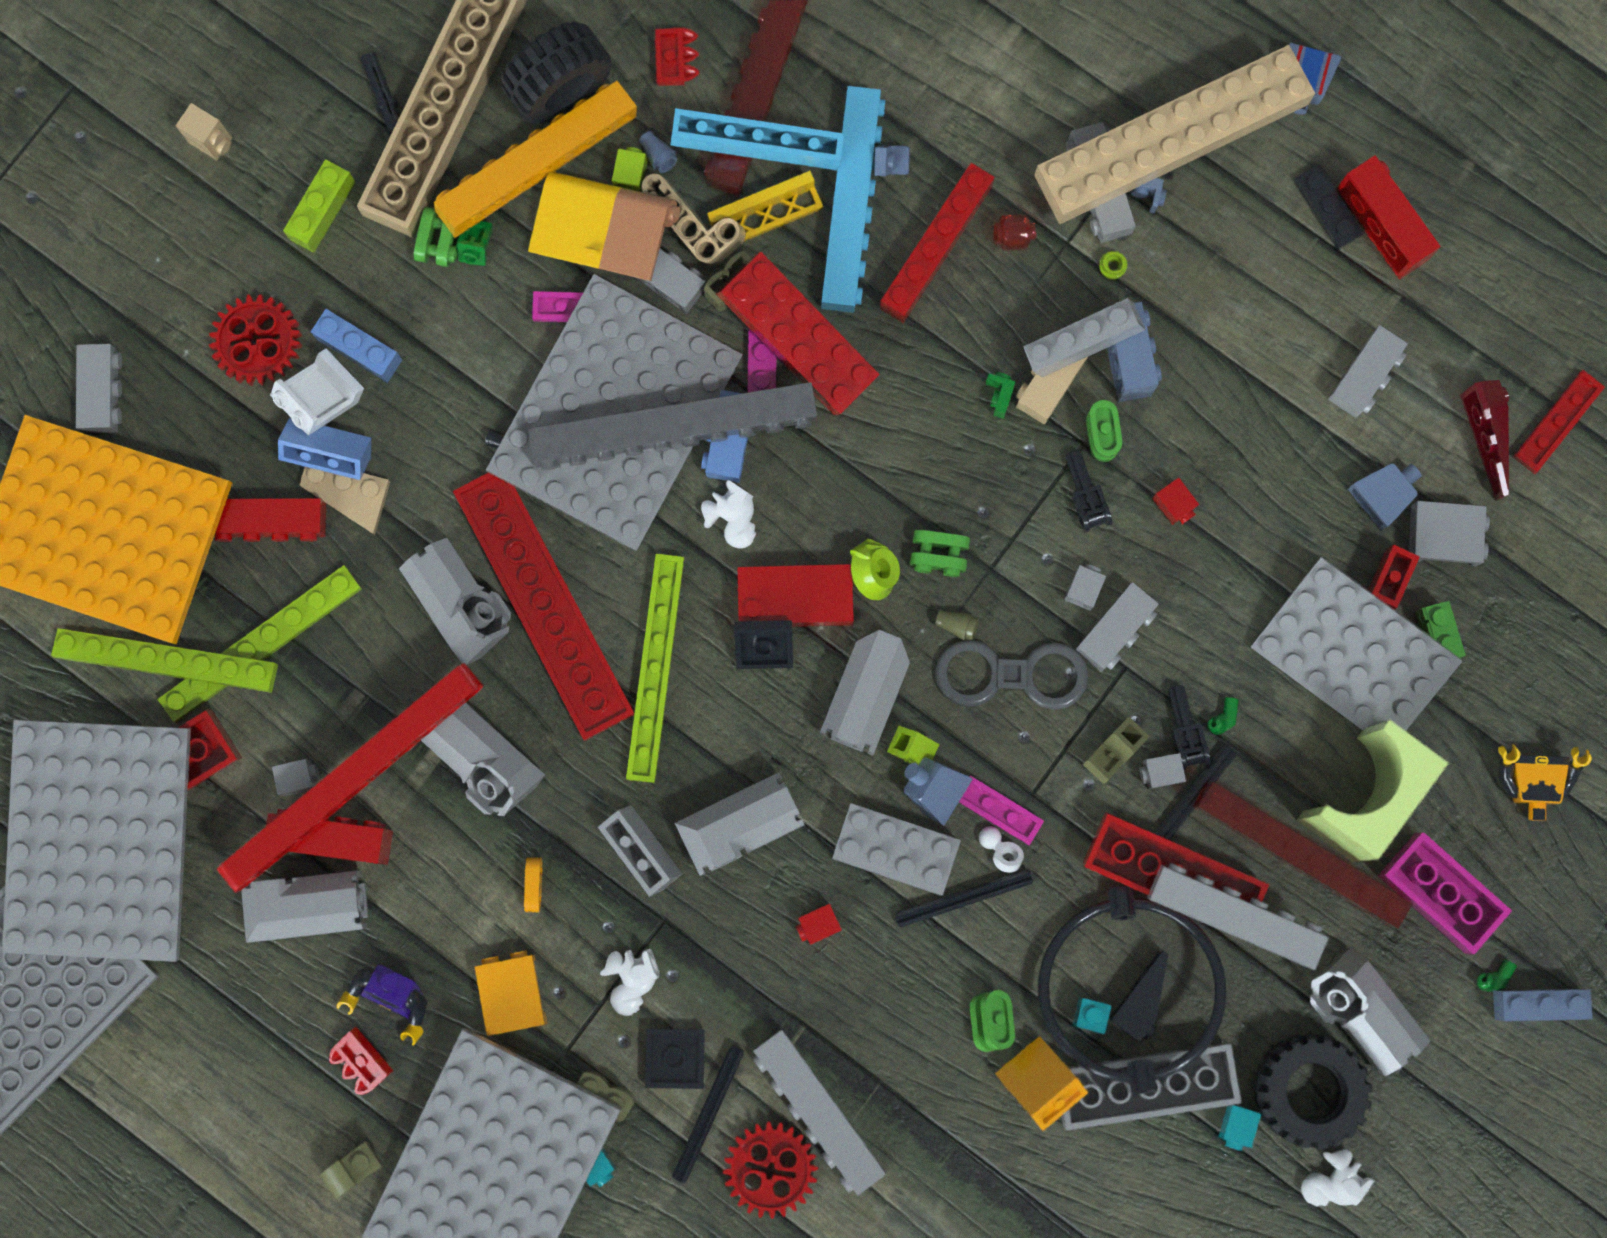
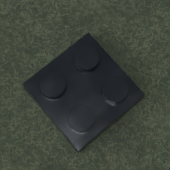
M792 620L734 621L736 669L793 668Z
M647 1028L645 1088L704 1089L705 1029Z

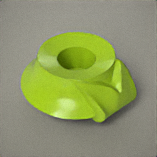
M866 539L850 550V554L853 556L851 561L852 577L856 587L865 597L871 600H882L891 593L899 579V562L896 556L888 550L887 546L872 539Z

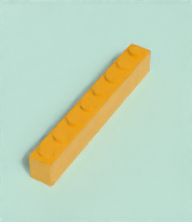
M615 81L611 85L605 84L596 91V95L588 100H580L575 104L573 110L566 115L563 113L559 114L543 130L537 129L528 136V140L522 144H514L509 147L501 158L489 160L484 164L481 171L475 175L469 174L459 182V185L451 191L447 189L441 192L434 201L435 212L452 235L456 238L546 178L550 172H555L636 118L637 106L619 82Z

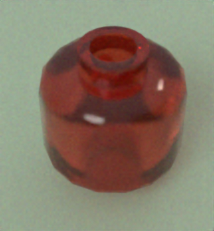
M1026 214L1002 215L999 221L994 223V242L999 244L1000 248L1004 251L1026 250L1030 245V241L1035 240V224L1030 223Z

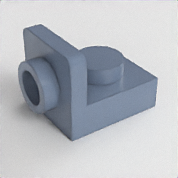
M881 145L875 147V176H888L890 174L906 175L909 173V146Z
M1155 178L1128 192H1131V195L1137 198L1152 197L1149 212L1155 213L1158 205L1163 206L1167 190L1162 189L1164 179Z

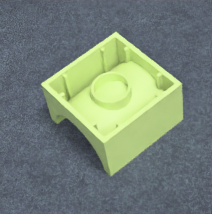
M1391 720L1368 727L1364 731L1362 730L1357 737L1369 751L1376 773L1372 795L1364 807L1355 814L1349 815L1338 812L1329 806H1322L1303 811L1297 819L1298 822L1352 862L1380 858L1448 764V762Z

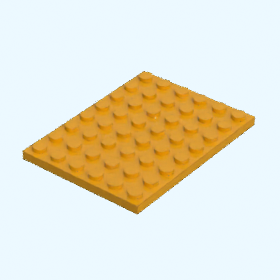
M24 415L0 483V586L172 644H177L233 482Z

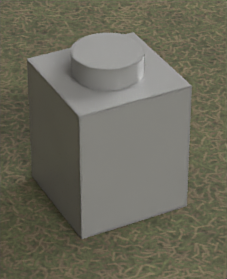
M1086 564L1085 567L1079 565L1064 600L1091 611L1106 578L1105 575L1100 574L1102 570L1090 564Z
M1180 753L1142 761L1143 767H1140V776L1142 783L1147 784L1148 789L1186 782Z
M308 759L272 767L277 794L280 796L309 791L316 785V781L320 780L316 764L312 765V761Z

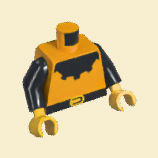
M1512 744V751L1507 754V750L1502 745L1498 748V752L1502 757L1498 779L1508 796L1512 797L1514 803L1528 804V820L1546 821V804H1560L1563 799L1567 798L1577 783L1583 767L1591 762V755L1587 749L1584 756L1577 757L1579 749L1578 747H1573L1571 750L1573 760L1569 762V757L1520 755V751L1514 744Z

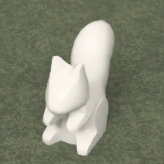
M728 480L726 486L729 490L724 496L713 492L712 496L717 502L714 503L706 500L702 503L701 510L705 519L704 527H711L719 517H722L728 521L724 530L726 542L735 548H745L752 544L756 536L755 524L750 522L754 512L752 500L754 496Z
M651 949L644 950L642 957L635 959L631 950L625 951V959L620 952L613 951L607 958L605 968L600 972L601 976L619 973L623 983L614 988L610 996L612 1007L620 1015L630 1016L639 1011V1007L643 1004L641 996L649 992L656 979L659 978V968Z
M1342 1149L1333 1153L1324 1152V1158L1335 1169L1330 1177L1320 1172H1313L1307 1175L1301 1186L1304 1199L1317 1207L1319 1205L1326 1206L1329 1201L1338 1205H1358L1374 1180L1372 1178L1362 1179L1357 1175L1361 1163L1356 1162L1352 1166L1349 1165L1352 1160V1153L1349 1150Z

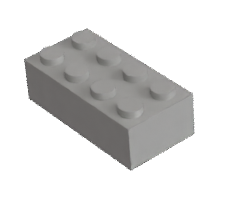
M850 803L832 859L943 896L961 840Z

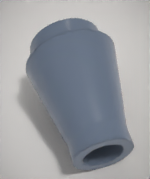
M648 131L640 137L639 143L643 146L654 170L665 173L673 168L677 158L672 148L656 137L652 131Z

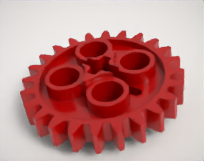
M260 294L256 302H254L250 295H247L246 303H242L239 298H236L237 306L235 308L226 304L228 313H217L222 319L221 323L212 322V325L218 329L217 332L209 333V336L216 340V342L209 344L212 350L217 351L212 355V358L215 361H221L218 367L222 371L227 369L226 375L229 378L236 375V381L240 384L246 378L250 386H253L255 379L264 386L265 378L267 377L274 383L276 381V373L283 377L286 376L283 370L285 366L293 369L294 366L289 361L290 358L299 359L294 349L302 348V344L295 339L301 337L302 333L299 330H293L299 326L297 320H290L294 314L290 310L284 312L285 305L282 302L275 306L276 301L272 297L266 303L264 297ZM268 319L274 320V324L270 329L262 330L263 322ZM241 323L246 324L243 333L234 334V329L237 325ZM258 335L261 339H258L256 345H253L251 342L255 341V336ZM280 335L279 339H272L273 337ZM235 341L240 342V343L235 344L234 346H231V343H232V342H235ZM277 346V353L272 357H266L267 349ZM245 350L249 351L248 359L239 362V354Z
M768 1121L764 1130H762L759 1123H756V1132L752 1133L748 1128H745L746 1138L743 1139L740 1136H736L735 1139L739 1146H729L728 1148L734 1156L725 1157L724 1159L725 1162L731 1164V1167L724 1169L723 1173L732 1177L725 1182V1186L734 1185L735 1189L730 1193V1197L737 1195L741 1197L737 1204L739 1207L744 1203H748L747 1213L750 1214L754 1208H757L759 1218L763 1216L765 1211H769L771 1219H774L775 1211L779 1210L781 1215L785 1217L786 1207L789 1206L796 1212L795 1202L797 1200L803 1204L806 1203V1199L802 1194L804 1192L808 1194L813 1193L808 1183L817 1182V1178L810 1175V1172L818 1170L817 1165L810 1164V1161L816 1158V1154H807L806 1151L811 1147V1143L802 1145L800 1142L804 1134L801 1133L794 1137L793 1126L785 1132L783 1131V1122L778 1124L777 1129H773L771 1121ZM757 1144L765 1145L768 1149V1155L762 1160L754 1158L751 1153L752 1147ZM784 1151H792L796 1155L797 1160L793 1165L785 1166L781 1163L780 1155ZM752 1162L768 1167L769 1162L775 1163V1169L795 1172L796 1177L792 1178L780 1173H773L772 1177L766 1176V1170L749 1168L745 1166V1163ZM755 1173L760 1176L762 1183L758 1188H749L746 1185L745 1177L748 1174ZM778 1180L787 1181L790 1185L789 1192L785 1195L777 1194L773 1189L774 1183Z

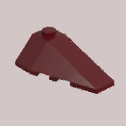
M1500 380L1480 381L1474 383L1460 397L1495 501H1498L1509 495V395L1506 388L1501 386Z

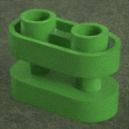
M425 207L416 238L414 260L427 263L431 255L436 256V265L449 267L450 263H455L457 258L456 238L443 221L438 218L435 208ZM436 229L441 230L438 245L433 244Z
M1100 400L1093 404L1087 414L1086 426L1092 456L1100 462H1109L1116 457L1122 447L1120 421L1117 407L1108 400Z
M926 530L914 531L913 543L921 545L920 553H911L910 565L915 567V572L931 573L932 569L943 571L944 576L960 577V573L966 572L967 560L959 558L960 550H969V537ZM932 547L949 549L948 556L931 554Z
M1002 990L975 995L970 1002L974 1044L979 1050L984 1052L1009 1048L1015 1040L1012 1002L1009 995Z

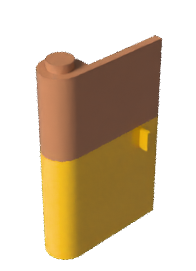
M550 172L544 183L528 252L652 281L664 228L671 227L673 223L678 221L680 207L677 206V202L674 199Z

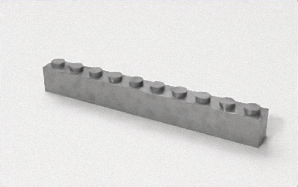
M810 382L530 428L528 432L535 467H541V470H552L558 468V464L569 462L570 466L587 463L586 459L598 458V461H607L614 459L616 454L626 453V456H637L643 454V450L654 448L655 452L670 450L671 445L682 444L683 447H692L699 445L700 440L711 439V442H722L728 439L727 436L739 434L740 438H746L756 435L755 431L767 430V433H776L783 431L785 426L795 425L797 429L812 426V422H816L817 411L812 383Z

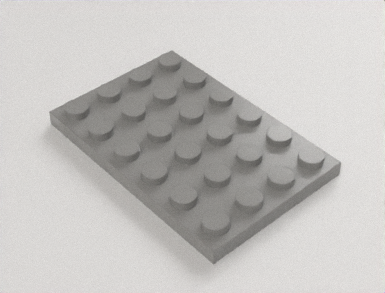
M1322 556L1251 645L1253 650L1363 731L1368 727L1391 720L1406 731L1462 663V659Z

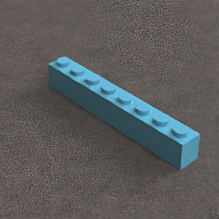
M848 86L842 129L844 137L841 161L837 170L821 309L855 313V305H861L863 288H858L859 277L864 278L866 261L861 260L862 250H868L869 234L864 233L865 223L871 224L873 207L867 206L868 196L874 197L876 180H871V171L875 170L874 146L875 143L881 142L882 126H877L878 116L884 117L885 100L880 99L881 90L853 86Z

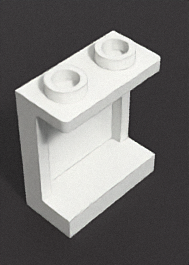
M324 349L317 354L316 360L312 365L285 382L281 379L275 381L270 396L274 403L292 418L293 423L309 436L358 404L364 388L327 349Z

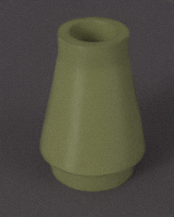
M940 610L935 626L948 631L964 641L966 639L973 640L978 629L979 618L973 617L971 613Z

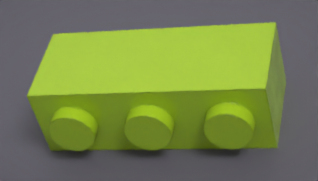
M325 159L283 230L292 242L313 253L316 251L356 183L350 172Z

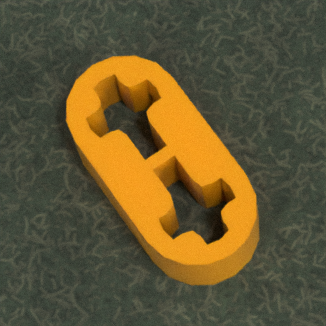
M541 857L526 858L525 912L540 913L543 871Z

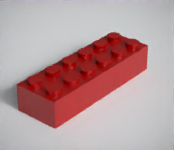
M762 252L755 254L716 294L803 384L812 383L814 396L833 415H840L880 375Z
M1107 812L1104 813L1082 864L1090 870L1147 895L1151 890L1160 866L1163 865L1168 868L1170 863L1186 869L1185 875L1196 879L1198 874L1214 881L1212 887L1223 891L1224 886L1240 892L1239 898L1249 903L1252 898L1262 902L1269 887V884Z

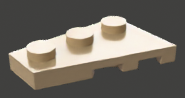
M309 467L304 468L300 486L317 498H321L326 504L373 535L376 534L390 485L388 479L364 473L361 480Z

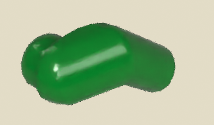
M1224 698L1223 712L1214 718H1210L1207 723V727L1212 734H1223L1236 725L1239 699Z
M1504 959L1497 972L1481 973L1478 976V987L1486 992L1504 989L1517 965Z

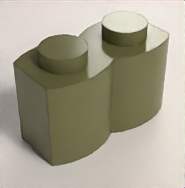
M745 251L735 254L728 261L725 269L714 274L705 285V298L719 312L729 307L716 294L749 262L751 257Z
M585 1071L577 1085L622 1107L616 1121H624L636 1102V1099L629 1091L619 1086H612L605 1076L596 1071Z

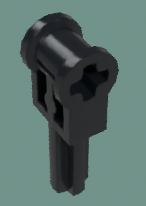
M1074 450L1067 453L1065 458L1077 492L1072 494V500L1083 532L1087 533L1090 531V528L1103 524L1107 526L1112 525L1111 513L1100 484L1092 485L1081 451Z
M1183 685L1173 686L1168 689L1177 725V728L1171 731L1176 754L1180 753L1184 770H1186L1187 766L1200 763L1209 765L1210 754L1201 723H1193L1185 687Z

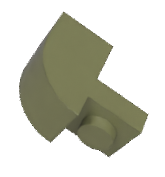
M1128 717L1093 752L1083 765L1100 782L1105 784L1150 736Z
M366 1141L319 1176L336 1200L382 1167L383 1163Z

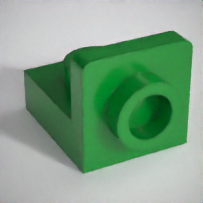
M480 221L459 235L457 241L459 262L471 265H486V250L493 232L492 223Z
M995 372L994 375L989 373L986 385L1001 389V391L995 390L990 406L995 407L993 416L1004 419L1016 381L1010 380L1011 377L1001 372Z

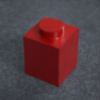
M1179 477L1152 498L1172 525L1178 521L1182 525L1196 515L1193 510L1199 505Z
M830 904L798 918L800 924L795 926L802 942L808 940L810 945L842 931Z

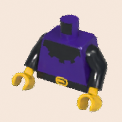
M379 964L374 970L362 968L357 971L347 991L342 994L337 1008L339 1009L341 1004H345L350 1008L348 1014H351L359 1001V996L407 1019L409 1025L401 1033L400 1038L404 1041L409 1035L413 1039L412 1045H415L424 1033L421 1025L427 1007V1000L418 985L413 980Z

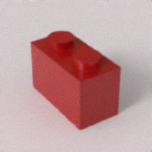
M1392 545L1385 550L1368 590L1393 609H1397L1420 556Z

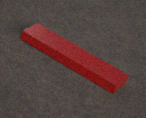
M1581 370L1512 457L1533 474H1536L1603 391L1605 386L1586 371Z

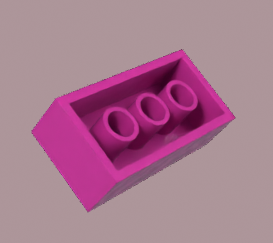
M1424 832L1414 833L1378 874L1382 881L1464 954H1475L1512 912L1509 907Z

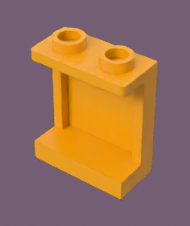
M527 950L511 953L510 960L500 962L498 956L481 959L482 965L475 966L487 1036L548 1024L546 1012H543L534 962L536 961L535 955L528 956Z
M1040 1036L995 1073L1042 1131L1088 1093L1077 1077Z

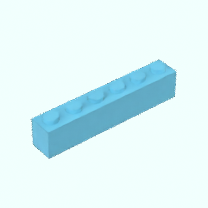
M675 108L670 146L837 170L841 161L844 134Z

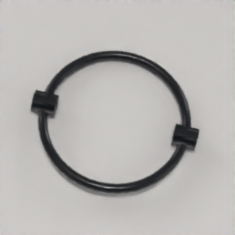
M1119 886L1108 889L1109 900L1094 904L1077 913L1053 937L1040 966L1038 1000L1048 1032L1059 1048L1073 1062L1102 1078L1129 1083L1130 1093L1146 1094L1156 1091V1080L1169 1077L1188 1067L1211 1044L1224 1016L1227 996L1226 978L1215 946L1206 933L1191 918L1150 899L1135 898L1133 888ZM1135 909L1155 912L1175 921L1196 939L1210 963L1214 978L1215 996L1208 1025L1190 1050L1173 1062L1158 1068H1153V1060L1143 1059L1127 1062L1128 1071L1109 1068L1089 1059L1070 1043L1055 1019L1051 1007L1049 984L1056 955L1074 930L1091 918L1106 912H1111V920L1124 921L1136 918Z

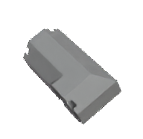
M444 538L424 548L425 552L421 555L416 553L411 556L399 570L451 650L462 664L466 663L468 665L483 657L509 632L507 622L511 618V612L498 593L482 591L484 587L479 586L450 540Z
M878 630L856 641L821 728V735L825 736L828 731L832 733L831 740L861 752L864 747L870 748L868 754H874L910 664L901 638Z
M467 703L421 740L461 776L463 784L467 782L469 788L465 791L467 799L484 814L491 815L493 812H499V816H504L530 794L545 776L539 768Z
M776 773L675 823L700 876L706 874L704 870L706 867L714 871L742 857L740 851L743 849L750 853L805 825L802 819L799 821L795 819L800 816L799 811L785 783L778 784L777 782L782 779L780 773Z
M350 871L298 877L286 881L285 879H275L250 883L241 890L246 943L367 929V923H362V918L368 917L365 883H358L357 879L363 877L362 872Z
M1352 946L1337 954L1312 980L1311 988H1313V994L1310 1000L1312 1006L1325 1022L1331 1024L1334 1022L1340 1023V1027H1343L1379 1075L1387 1076L1402 1068L1408 1063L1407 1059L1412 1054L1416 1057L1430 1042V1039L1370 962Z

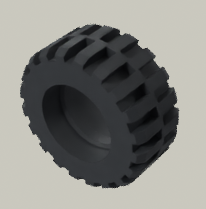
M572 21L570 24L566 22L559 27L549 29L544 34L535 37V40L527 43L519 53H516L502 73L501 86L525 121L533 124L547 123L548 120L552 121L559 114L563 113L566 115L577 102L590 98L594 91L603 85L604 79L608 78L609 71L611 70V57L588 25L577 21Z
M1307 1034L1291 1036L1289 1040H1282L1275 1044L1276 1048L1273 1051L1268 1050L1264 1055L1265 1061L1263 1065H1258L1256 1073H1259L1258 1080L1254 1081L1253 1090L1257 1091V1098L1254 1099L1256 1107L1261 1110V1118L1271 1127V1130L1276 1135L1300 1147L1327 1149V1146L1330 1145L1336 1147L1343 1144V1139L1346 1137L1351 1139L1357 1133L1356 1127L1364 1125L1367 1119L1364 1117L1366 1109L1370 1110L1372 1101L1368 1100V1093H1372V1083L1367 1082L1366 1077L1369 1073L1367 1068L1360 1064L1361 1058L1355 1052L1350 1051L1347 1045L1329 1037ZM1308 1063H1317L1327 1067L1334 1074L1338 1085V1096L1335 1105L1330 1112L1318 1119H1307L1299 1116L1292 1110L1287 1100V1084L1291 1075L1298 1067Z

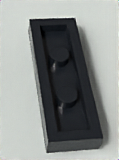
M1320 164L1295 178L1294 182L1337 251L1363 236V232Z

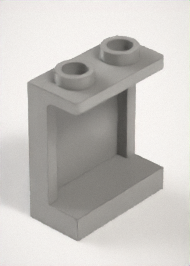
M1417 501L1411 505L1409 552L1420 556L1418 562L1434 560L1470 563L1471 566H1478L1484 563L1488 556V543H1485V532L1488 531L1490 525V517L1486 515V506Z

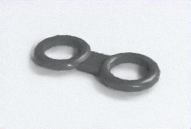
M970 639L957 641L945 648L938 658L935 669L937 686L944 697L954 704L965 707L984 704L992 699L999 689H1023L1029 699L1042 708L1051 710L1064 709L1081 698L1086 690L1089 678L1086 663L1081 655L1069 645L1057 642L1038 646L1028 654L1025 660L999 659L995 651L983 642ZM971 651L979 653L990 665V683L985 690L978 694H960L952 688L948 681V664L954 656L961 652ZM1057 654L1064 656L1071 661L1075 668L1077 676L1075 686L1064 697H1046L1037 690L1033 683L1032 673L1034 665L1046 655Z

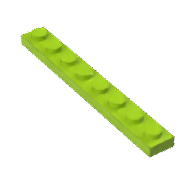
M656 554L626 780L655 783L684 557Z
M343 565L221 654L263 661L358 593L362 588L348 568ZM185 679L157 700L172 721L177 723L227 686Z
M60 628L57 629L51 656L58 659L272 693L278 665L274 662Z

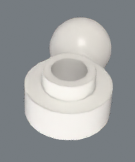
M993 826L983 828L979 833V842L984 848L995 851L993 855L995 866L1004 872L1018 870L1024 858L1022 849L1013 842H1002L1001 833L997 828Z

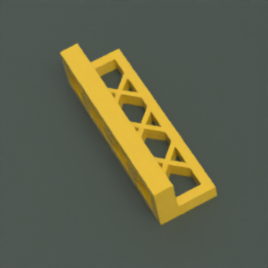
M808 171L707 213L711 228L724 218H730L735 221L742 219L740 225L746 231L744 240L746 241L823 209V205L815 189V180L811 171ZM810 191L815 204L806 208L795 204L799 195ZM779 203L789 207L786 216L780 219L770 215L773 206ZM753 214L764 218L761 226L755 229L744 225L747 217Z

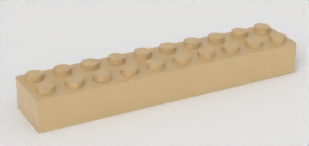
M456 0L357 205L364 217L407 236L414 237L420 225L423 210L429 206L527 0Z
M1287 45L1037 165L1034 176L1059 224H1062L1309 105L1315 92L1290 45Z

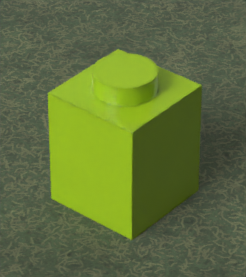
M627 147L626 150L618 149L612 177L613 186L642 192V183L647 167L646 154L642 153L640 149Z
M898 726L887 752L909 764L917 763L919 765L925 757L933 760L940 744L919 732Z

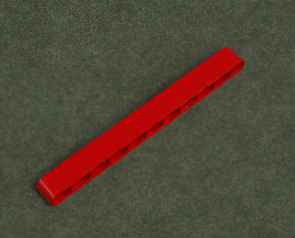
M466 663L456 667L217 868L219 874L235 893L243 890L476 695L484 686Z

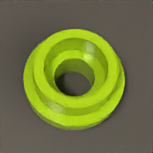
M1107 252L1100 259V272L1108 279H1118L1127 270V260L1120 252ZM1115 262L1118 268L1111 270L1108 267V263Z

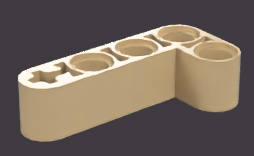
M650 174L643 180L642 191L644 193L660 196L656 193L655 186L659 184V189L667 195L665 198L674 199L679 203L680 216L678 221L673 223L671 227L695 257L706 265H718L744 242L746 237L745 230L735 220L724 218L709 230L669 181L658 174ZM696 224L697 232L692 237H688V227ZM734 226L736 228L734 237L726 239V230ZM709 245H714V254L709 258H705V248Z

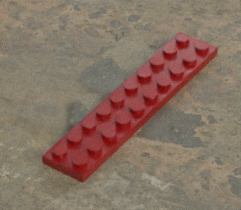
M486 473L454 490L453 493L583 740L586 741L635 715L516 488L498 477Z

